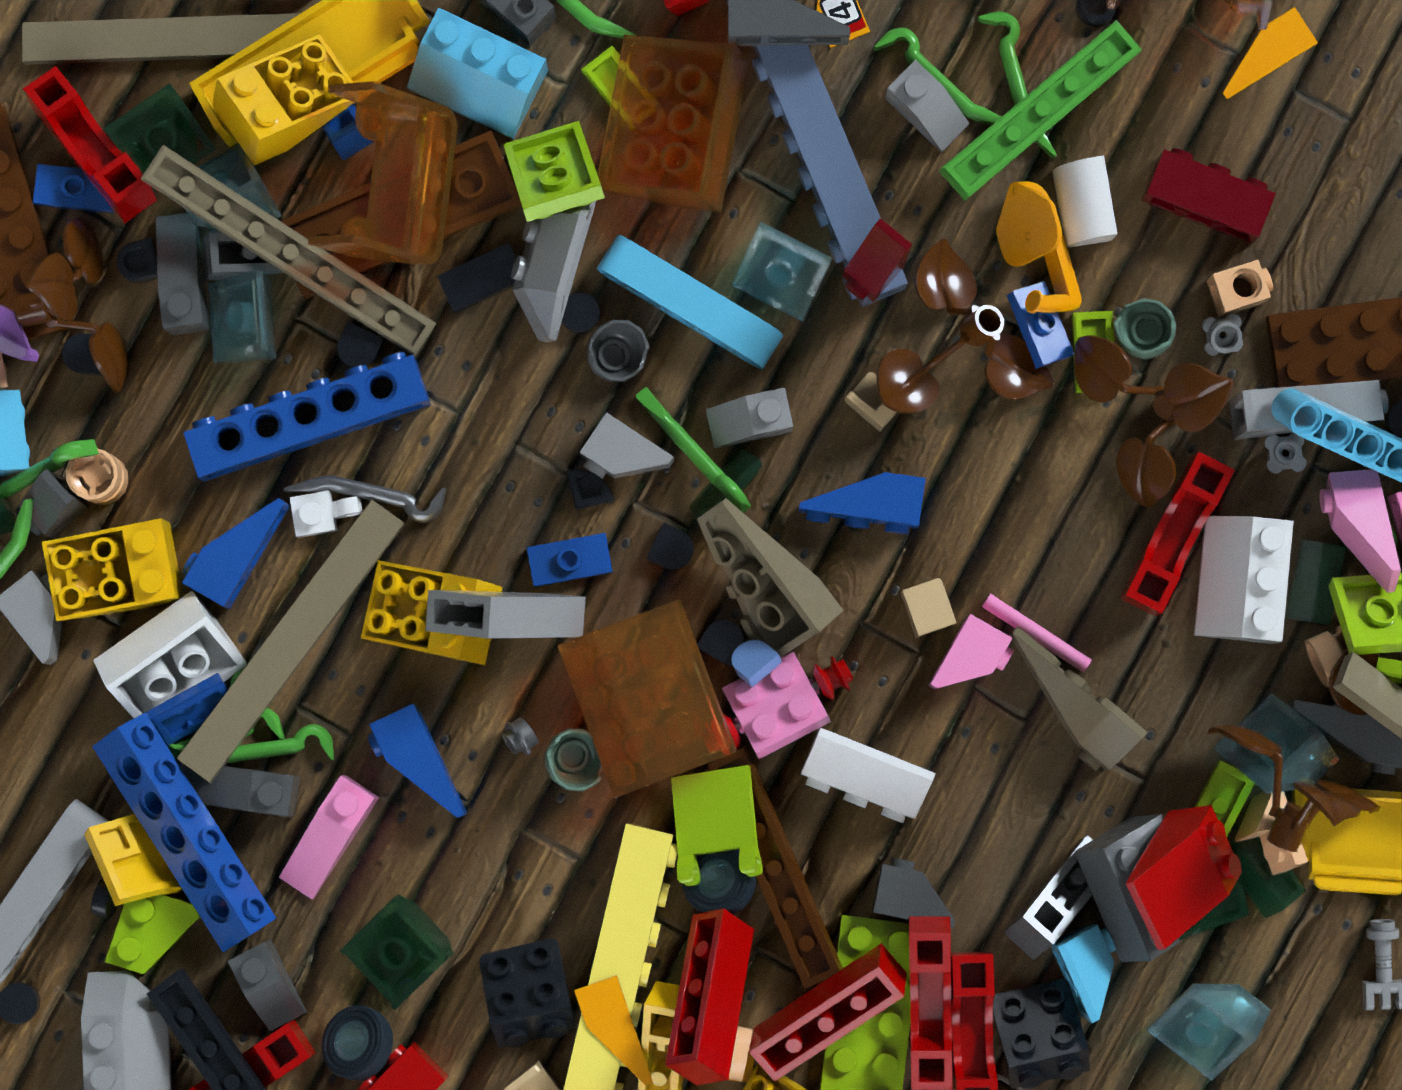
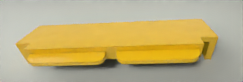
M321 0L189 84L214 130L229 147H232L238 142L212 105L218 77L320 34L361 94H364L415 62L420 46L415 32L431 22L418 0Z
M1293 787L1292 803L1303 807L1308 798ZM1353 789L1381 808L1379 812L1371 814L1368 811L1361 810L1358 817L1345 819L1336 826H1333L1331 821L1319 810L1302 839V845L1309 862L1308 879L1314 880L1317 888L1327 891L1384 895L1401 894L1402 792Z

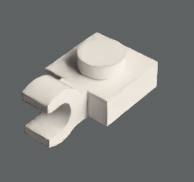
M329 490L289 497L295 534L298 538L338 531L336 519L358 516L363 512L361 498L356 496L333 502L332 492Z

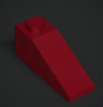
M880 218L845 268L843 278L847 280L844 284L845 287L860 300H864L867 297L874 302L905 266L912 244Z

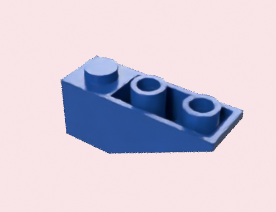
M885 472L800 502L798 512L806 513L805 520L812 522L829 523L830 517L846 519L845 526L869 529V523L884 524L886 532L907 535L909 534V528L917 529L919 526L926 478Z

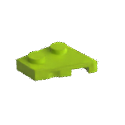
M167 894L125 903L105 962L140 974H146L201 917L191 902Z

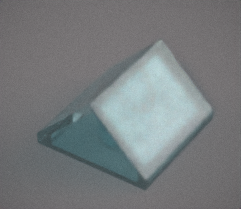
M760 222L732 286L803 321L830 270L833 258Z
M255 270L208 284L214 363L276 359L271 280L261 270Z

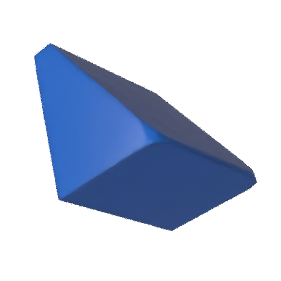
M354 104L322 126L325 134L343 160L351 157L375 141L373 133Z

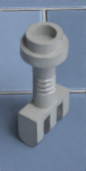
M1371 920L1370 928L1366 929L1368 939L1375 940L1377 968L1376 980L1362 981L1364 1010H1374V994H1379L1380 1009L1390 1010L1391 993H1395L1396 1008L1402 1009V979L1392 980L1391 940L1399 938V928L1395 927L1394 920Z

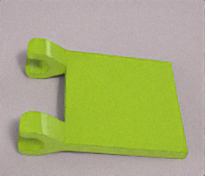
M745 765L671 777L678 851L677 880L686 886L698 885L701 882V876L696 858L697 855L740 849L739 869L741 873L746 874L748 877L761 875L763 867L757 842L750 766Z

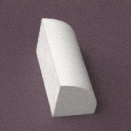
M1104 155L1073 161L1053 169L1052 173L1061 227L1067 248L1112 241L1117 235V228Z

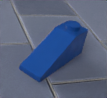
M278 498L204 546L199 554L194 552L182 570V573L186 575L182 583L219 605L230 609L285 517L290 505Z
M411 704L369 724L373 733L367 735L376 757L383 755L386 762L455 817L459 818L467 814L417 704Z

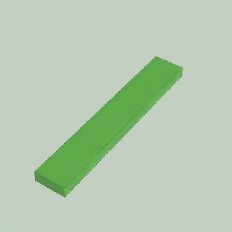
M1116 20L945 164L939 172L962 199L966 201L1137 56L1142 49Z

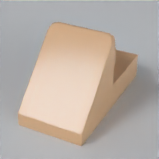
M1281 784L1280 808H1284L1287 799ZM1272 787L1252 797L1235 837V842L1259 837L1263 846L1264 857L1268 861L1271 873L1276 875L1308 862L1302 842L1297 852H1290L1273 845L1266 839L1275 819L1269 815L1273 800Z

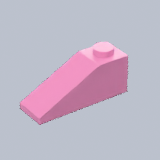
M1373 469L1329 473L1326 489L1320 490L1322 513H1328L1331 529L1386 593L1395 592L1401 568L1379 473Z
M341 775L318 809L279 878L313 900L380 797L348 776Z

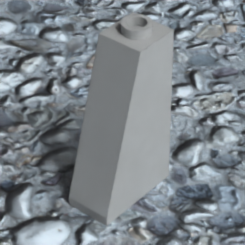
M1379 380L1243 390L1228 401L1233 440L1293 433V431L1274 419L1271 410L1273 400L1278 393L1290 388L1299 390L1372 425L1383 421L1384 414L1388 413L1387 393L1385 390H1380Z
M428 590L426 631L480 638L583 637L586 597L552 593Z

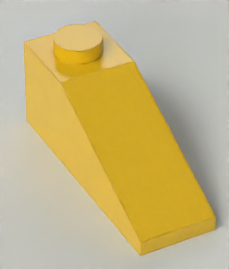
M656 981L644 1003L641 1048L653 1083L645 1086L638 1079V1090H682L684 1077L665 1066L680 985Z

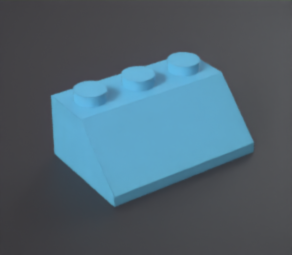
M438 7L420 43L407 89L514 140L548 72V66L545 58Z

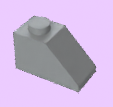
M917 60L887 88L885 99L941 153L970 124L945 87Z
M785 387L743 396L706 409L714 449L791 433L793 430Z
M607 412L580 451L581 457L586 460L583 467L603 479L605 474L615 479L670 468L674 462L672 455Z
M31 570L0 594V610L41 663L52 665L58 659L62 621L57 622L55 618L48 574L46 573L42 576L41 573Z

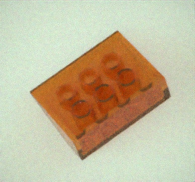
M624 35L597 174L603 192L680 208L721 212L750 58L734 44Z
M681 600L673 601L558 645L614 798L737 752Z

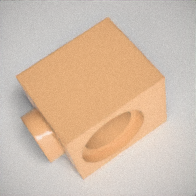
M1259 260L1214 273L1206 280L1219 318L1230 313L1262 305L1271 298L1270 291H1273L1270 273L1267 268H1261ZM1235 279H1244L1250 284L1251 295L1249 297L1239 296L1234 291L1233 282Z

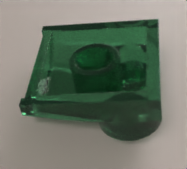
M168 83L104 127L117 148L123 153L126 152L143 174L162 145L168 147L192 164L197 163L217 150L171 83Z
M399 894L384 906L340 950L392 1004L391 1007L394 1010L454 954L449 939L415 902Z

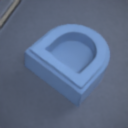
M760 640L743 642L732 654V664L737 675L751 687H754L782 663L779 654Z

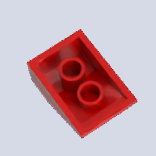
M1212 805L1167 812L1125 883L1157 950H1164L1230 895L1242 873L1239 857L1234 854L1226 837L1224 825L1218 820Z

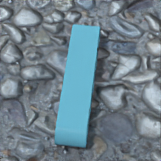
M617 235L596 268L611 281L758 369H764L784 336L769 323L624 236Z
M1285 389L1274 398L1271 406L1274 419L1298 436L1402 483V438L1296 389Z

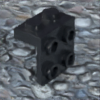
M549 938L485 953L480 957L479 963L490 1027L499 1048L506 1046L511 1048L520 1047L531 1040L544 1037L559 1038L570 1031L578 1030L576 1016L568 994L560 947L557 940Z
M1059 979L995 994L993 1016L1005 1055L1006 1072L1011 1089L1018 1087L1031 1089L1041 1085L1044 1081L1056 1078L1074 1079L1083 1072L1090 1071L1089 1047L1070 985L1066 980Z

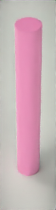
M991 593L982 605L984 609L1013 628L1019 627L1044 648L1082 673L1089 666L1092 659Z

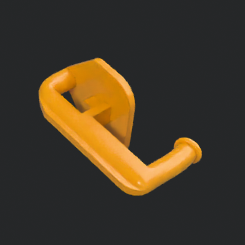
M1030 181L1012 182L996 227V235L1003 258L1009 265L1019 267L1044 256L1055 292L1054 295H1043L1041 291H1031L1025 301L1026 310L1031 314L1037 312L1074 311L1080 307L1082 299L1055 204L1039 184Z

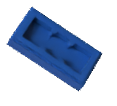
M37 164L33 204L36 206L114 214L113 208L80 168Z
M1045 281L1012 291L1007 295L1036 369L1075 355L1058 312H1037L1031 314L1026 310L1025 301L1031 291L1038 290L1043 295H1050Z
M606 533L527 547L534 588L613 573Z
M216 673L146 713L168 747L170 744L197 731L226 694L228 688L219 673Z

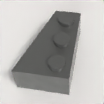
M1162 814L1130 817L1074 851L1121 962L1152 961L1180 943L1178 938L1166 949L1157 950L1125 884L1162 823Z

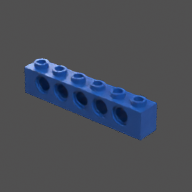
M404 352L395 353L383 358V365L368 369L367 365L348 369L344 372L345 378L330 382L329 378L318 379L306 384V391L294 395L291 394V391H283L268 397V404L256 408L253 407V404H245L231 409V416L216 421L215 417L211 416L193 422V429L183 433L198 478L205 482L430 406L431 402L417 360L413 355L406 357ZM387 379L392 381L393 391L387 398L378 399L374 397L373 387L379 380ZM344 392L353 393L355 396L354 406L345 412L337 411L335 400L338 395ZM305 405L315 406L317 410L315 420L307 425L299 424L297 414L300 408ZM267 418H276L279 424L276 434L268 438L261 437L259 427L262 421ZM232 430L238 431L240 434L239 445L233 450H224L221 444L224 434Z
M146 712L117 727L92 746L222 952H225L276 919L271 908Z

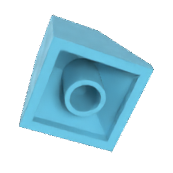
M1091 923L1058 938L1054 945L1051 946V950L1064 979L1070 985L1081 1017L1090 1023H1094L1101 1016L1114 966L1111 952L1116 951V948L1106 928L1100 930L1097 924Z

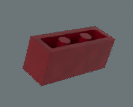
M1172 148L1171 151L1164 149L1157 159L1141 201L1253 244L1261 234L1276 193L1267 190L1268 185L1258 179L1247 177L1244 181L1231 176V170L1222 165L1209 163L1206 166L1193 161L1194 156L1189 152L1177 148Z

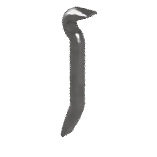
M333 475L319 476L283 488V491L287 493L329 490L402 507L412 520L420 523H428L441 513L446 495V488H442L430 502L429 508L425 511H419L416 508V498L407 492Z

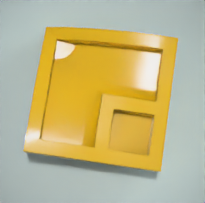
M135 814L88 827L84 833L115 906L148 897L183 891Z

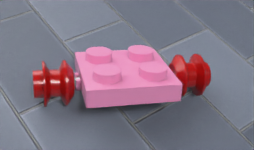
M791 652L781 657L782 663L754 687L748 685L743 679L723 687L722 690L736 715V718L733 719L735 724H733L730 717L722 713L719 714V723L714 726L709 725L705 721L703 722L706 730L701 732L700 735L710 754L718 751L722 758L723 748L730 744L737 750L740 749L741 737L738 733L740 731L741 734H746L758 759H761L830 723V718L817 695L820 694V689L824 697L834 700V690L842 687L848 692L851 691L848 683L854 681L845 661L841 659L836 662L834 657L830 656V666L823 669L814 664L812 674L815 680L814 683L812 678L808 679L794 652Z

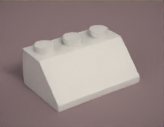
M1209 516L1204 524L1194 636L1267 644L1282 642L1294 521L1252 516Z
M193 590L93 660L105 687L133 718L138 717L216 673H219L225 682L234 676L236 672L247 666V662L220 623Z
M819 728L800 774L808 777L805 784L825 793L829 792L830 786L846 792L843 800L866 808L869 801L883 807L880 815L904 823L905 817L916 818L936 773L826 729Z

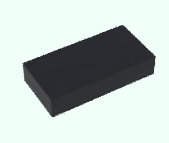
M509 243L437 276L454 314L514 286L515 279L511 278V273L517 258Z

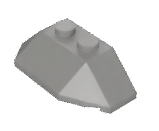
M596 201L584 207H574L555 213L545 219L529 221L525 225L522 236L523 241H526L523 255L518 256L513 265L511 278L515 279L513 292L539 341L546 343L557 340Z
M130 970L89 972L87 974L81 1013L84 1090H172L170 1028L147 996L150 990Z

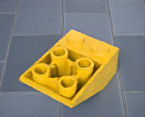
M319 34L218 77L212 105L255 166L293 148L358 101L362 94Z
M162 518L42 542L57 622L174 603L184 596L170 522Z
M378 560L361 639L485 665L491 638L426 631L428 590L502 592L503 587L479 579Z

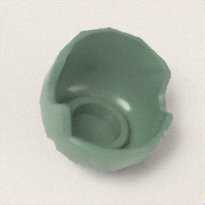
M1143 298L1126 304L1114 322V331L1119 346L1130 356L1144 360L1156 358L1164 353L1171 346L1176 335L1177 325L1171 310L1157 300Z
M567 728L558 733L550 740L544 756V764L550 779L562 788L574 791H585L601 781L602 770L606 762V755L599 739L585 729Z

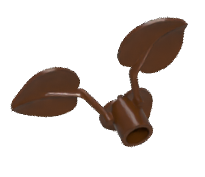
M79 216L70 219L63 231L64 251L70 264L75 268L72 272L68 261L61 254L53 253L46 256L36 266L25 284V288L30 290L31 293L19 295L15 298L14 312L18 322L23 327L46 322L50 329L65 327L90 331L92 336L89 339V348L94 363L114 394H119L125 381L128 358L125 343L118 330L111 323H103L99 328L95 323L70 321L77 312V298L73 282L83 276L88 284L97 283L102 275L104 264L102 249L95 233Z
M942 239L933 245L918 264L914 279L916 293L925 307L930 310L938 311L947 308V312L950 315L967 316L960 326L961 338L924 366L920 357L909 349L898 348L887 353L881 359L877 369V389L881 402L887 408L904 414L917 413L928 408L934 403L940 391L938 381L928 371L966 343L976 347L987 343L984 353L991 359L985 365V377L990 387L1001 397L1009 400H1020L1052 387L1055 382L1047 367L1044 366L1036 369L1028 347L1023 340L1009 334L999 335L1004 328V318L997 308L991 305H984L980 308L973 305L970 308H966L974 301L977 294V284L971 269L952 250L946 239Z
M1095 335L1080 337L1075 345V377L1080 389L1088 398L1096 402H1109L1117 396L1118 390L1123 393L1155 396L1153 408L1155 413L1160 418H1163V422L1146 437L1145 443L1137 438L1126 440L1120 447L1117 455V472L1124 489L1140 505L1151 508L1170 492L1176 478V466L1171 454L1164 447L1153 445L1154 440L1166 428L1174 425V423L1182 430L1188 432H1197L1208 427L1224 408L1234 381L1218 375L1203 366L1194 363H1182L1169 371L1165 379L1164 388L1161 385L1156 387L1129 386L1124 382L1132 373V364L1121 347L1108 339Z
M1220 725L1210 728L1207 734L1220 733L1243 747L1267 755L1273 760L1275 764L1273 800L1269 815L1275 819L1266 839L1279 848L1290 852H1297L1306 830L1319 810L1331 821L1333 826H1336L1345 819L1358 817L1361 810L1368 811L1371 814L1379 812L1381 808L1355 790L1328 780H1317L1315 787L1304 782L1294 781L1292 787L1307 797L1308 800L1303 807L1287 802L1284 808H1280L1283 756L1280 753L1282 748L1264 735L1241 726Z

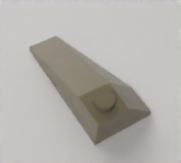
M725 498L697 519L714 561L723 566L730 583L726 586L730 599H737L744 616L740 622L750 640L765 642L782 657L819 633L844 611L820 578L728 499Z
M1017 627L1009 634L1073 743L1082 750L1078 757L1095 771L1099 767L1105 771L1111 770L1148 733L1108 698L1105 697L1103 699L1100 696L1095 698L1091 695L1092 689L1083 678L1068 669L1066 672L1059 667L1061 662L1022 629Z

